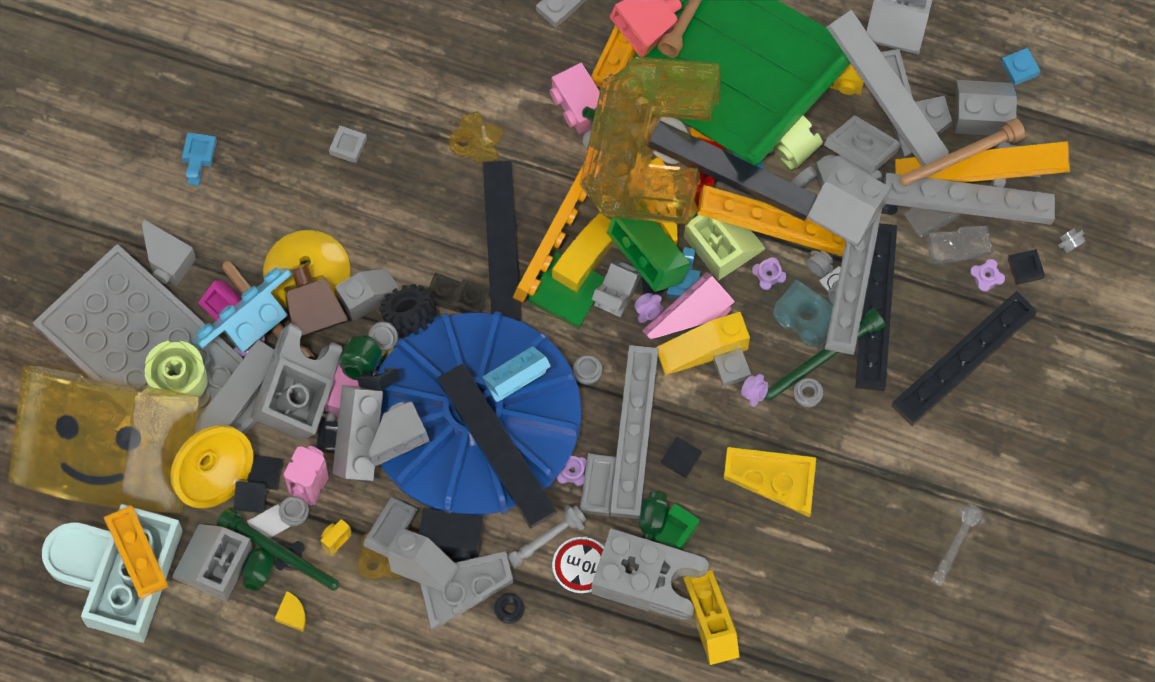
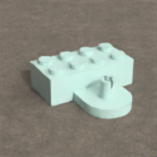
M121 504L119 510L126 508L128 506ZM133 508L166 580L183 532L180 522L176 519ZM67 523L55 528L47 536L43 544V563L49 574L57 581L90 591L81 615L85 625L144 643L162 590L140 600L110 531L81 523Z

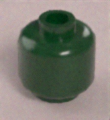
M366 335L353 336L347 340L339 356V365L344 375L350 379L357 380L359 375L369 371L372 376L380 362L382 352L372 337Z

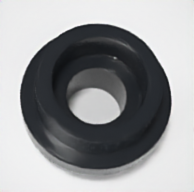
M504 594L495 602V615L499 621L505 624L516 623L524 614V603L515 594ZM507 605L515 608L512 614L504 612V608Z

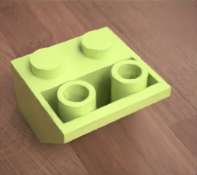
M701 215L696 216L685 224L684 238L695 249V252L718 281L765 250L764 245L752 230Z

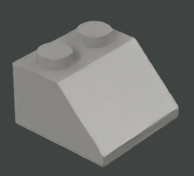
M956 80V134L992 135L999 132L1005 122L1016 118L1017 96L1013 83Z
M839 159L824 182L807 219L858 247L886 204L890 187Z

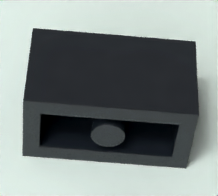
M423 508L419 535L429 538L442 552L453 556L455 560L466 561L478 558L483 531V516Z

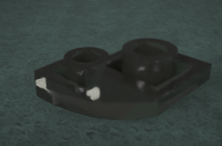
M435 272L428 292L435 306L464 314L481 313L490 289L465 279L459 282Z

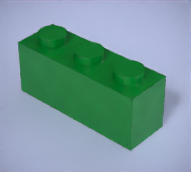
M640 204L614 212L606 233L650 287L657 292L682 284L691 263L643 205Z

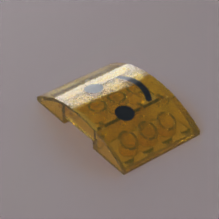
M24 364L8 481L44 494L113 508H120L121 504L126 506L132 505L133 508L150 512L182 513L185 503L178 498L172 488L171 468L175 456L182 445L195 434L200 396L142 385L139 388L83 378L82 374Z

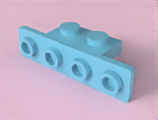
M277 267L269 271L263 277L265 281L257 288L252 286L241 295L242 300L235 306L229 305L219 313L218 316L220 318L212 325L208 323L196 332L197 337L192 341L196 347L203 348L224 331L240 352H244L287 316V313L270 292L292 273L289 269H278Z

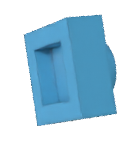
M1028 48L1002 58L1001 64L1014 86L1035 78L1040 74V69Z

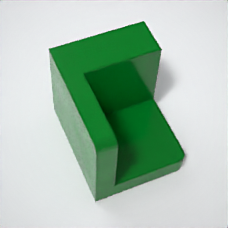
M674 504L668 512L665 528L662 533L655 537V542L683 551L698 530L700 519Z

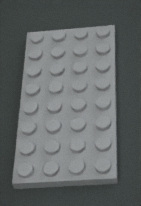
M118 244L33 322L34 327L174 457L182 445L190 438L188 433L243 360L219 336L215 337L203 348L196 347L192 341L197 337L196 332L206 324ZM166 341H184L193 345L201 354L207 372L208 385L203 395L195 403L180 410H175L159 403L152 396L145 379L144 370L147 355L155 346ZM259 391L232 426L243 434L247 433L258 422L251 419L250 416Z

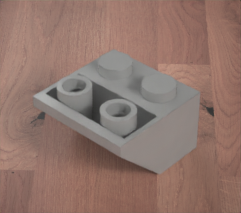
M874 0L867 33L877 45L919 54L932 0Z
M199 524L172 578L227 602L242 573L249 554L253 551L251 540L224 527Z

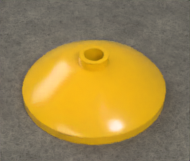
M314 230L296 231L284 236L272 246L264 262L263 276L276 267L278 269L286 268L291 272V268L300 265L302 261L308 260L311 262L308 267L312 278L323 275L336 298L335 286L350 278L351 268L348 255L343 246L328 234ZM292 274L270 292L276 301L285 308L287 307L284 288L295 284Z
M228 425L210 426L195 433L182 445L172 464L171 484L175 494L185 504L203 509L218 506L235 495L236 480H247L252 469L253 450L250 441L241 431Z

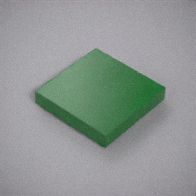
M556 252L546 273L544 272L536 292L528 298V303L580 329L595 303L594 300H591L595 289L603 284L605 277L591 271L576 293L552 278V269L562 256Z

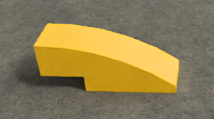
M599 213L581 231L553 267V279L577 293L591 271L596 270L614 244L613 240L606 233L611 221L609 218Z

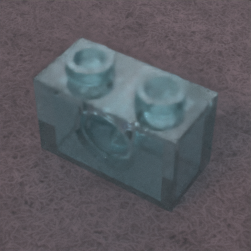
M796 279L775 304L773 315L781 326L787 329L792 328L796 331L803 342L810 346L815 345L820 349L827 340L833 305ZM803 312L810 313L813 319L804 320L799 314Z

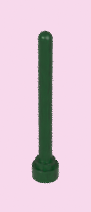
M872 307L863 314L864 317L860 321L857 339L867 332L869 334L872 332L877 333L886 327L884 320L875 308ZM824 348L769 387L765 399L773 400L839 352Z
M229 507L220 515L217 526L227 528L250 538L253 543L328 589L335 591L339 588L340 583L337 579L245 524L241 513Z

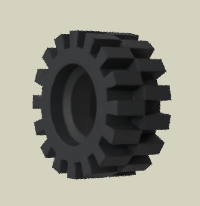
M411 284L410 288L407 285H403L400 291L395 288L392 290L394 294H387L385 296L386 300H382L380 303L379 311L383 320L391 323L397 329L398 337H401L402 334L405 337H410L412 332H414V335L420 334L418 331L420 327L424 331L428 329L427 324L430 323L432 325L433 318H436L437 315L436 307L428 290L424 289L422 285L417 287L416 284Z

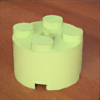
M804 116L796 122L769 152L770 154L773 151L781 157L779 162L789 172L794 168H798L823 144L818 133L814 136L809 129L812 127V124Z
M184 341L162 342L155 346L146 357L145 379L152 396L159 403L172 409L180 410L195 403L203 395L208 385L207 372L201 354L193 345Z

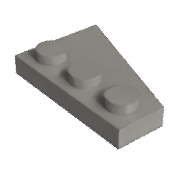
M506 551L455 563L458 566V570L444 592L420 583L431 632L513 583Z

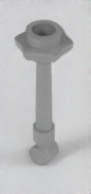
M566 505L564 508V521L530 544L524 545L519 549V552L514 551L508 555V561L513 568L521 565L524 558L527 559L533 555L534 551L568 526L583 530L585 527L582 523L586 521V518L577 506L571 508L569 505Z

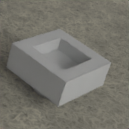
M339 126L329 153L332 156L357 163L367 136L366 134Z
M742 348L714 357L713 362L723 387L745 381L751 376Z

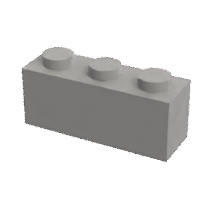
M342 385L332 474L344 479L373 481L375 466L369 455V450L380 423L383 391Z

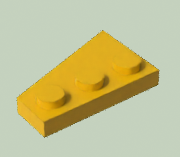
M727 447L724 479L810 517L816 457Z

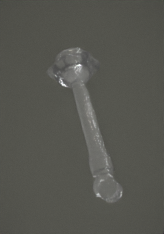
M967 504L964 508L958 507L957 511L961 516L963 524L945 558L941 560L938 571H935L931 582L941 587L947 577L945 575L949 573L952 567V562L969 527L978 524L982 525L986 521L982 517L983 511L971 504Z

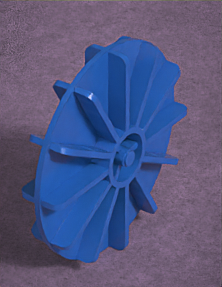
M495 311L494 314L464 313L448 316V313L442 314L441 319L433 321L432 325L428 323V329L425 331L420 327L418 329L420 334L414 335L413 332L410 334V337L407 336L405 339H399L396 342V347L389 353L377 374L385 373L384 368H396L399 370L400 375L398 381L381 390L383 391L380 422L384 413L388 412L393 405L400 402L406 404L412 401L429 438V442L380 465L404 494L406 493L421 504L435 510L476 516L498 512L505 514L507 510L516 506L437 382V377L462 363L464 364L543 490L553 485V481L562 472L575 449L581 425V401L578 385L565 357L544 333L538 332L525 323L502 316V313ZM532 346L546 356L550 367L546 369L545 374L499 402L493 399L483 379L484 375Z

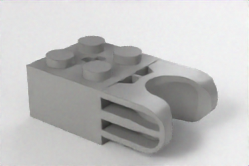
M289 323L279 335L250 418L304 441L316 433L334 382L333 377L342 347L332 342L322 348L317 360L309 359L304 356L300 349L302 330L298 326Z
M610 528L592 582V594L648 612L651 610L687 621L693 618L694 606L690 600L676 594L671 584L675 579L682 576L695 578L704 576L708 571L709 563L701 556ZM625 567H633L634 570L631 574L626 573Z

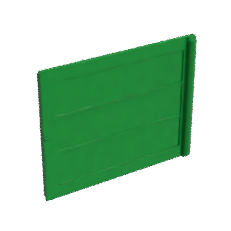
M680 0L682 8L674 13L677 19L680 18L689 0ZM702 0L682 35L683 47L678 56L675 58L665 56L659 51L658 45L642 59L635 52L620 85L755 166V164H759L851 62L826 27L778 0Z

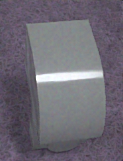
M619 259L612 262L603 284L595 289L591 299L595 301L594 306L621 317L636 291L641 274L634 266Z

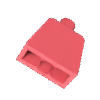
M624 0L615 4L610 14V19L642 59L658 45L664 34L673 30L678 21L674 13L682 8L680 0Z

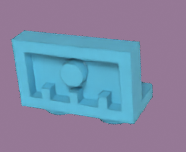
M532 346L484 375L483 379L493 399L499 402L545 374L550 364L546 356Z

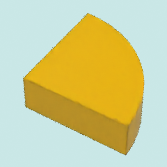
M287 591L275 616V621L304 632L306 619L303 606L297 597Z

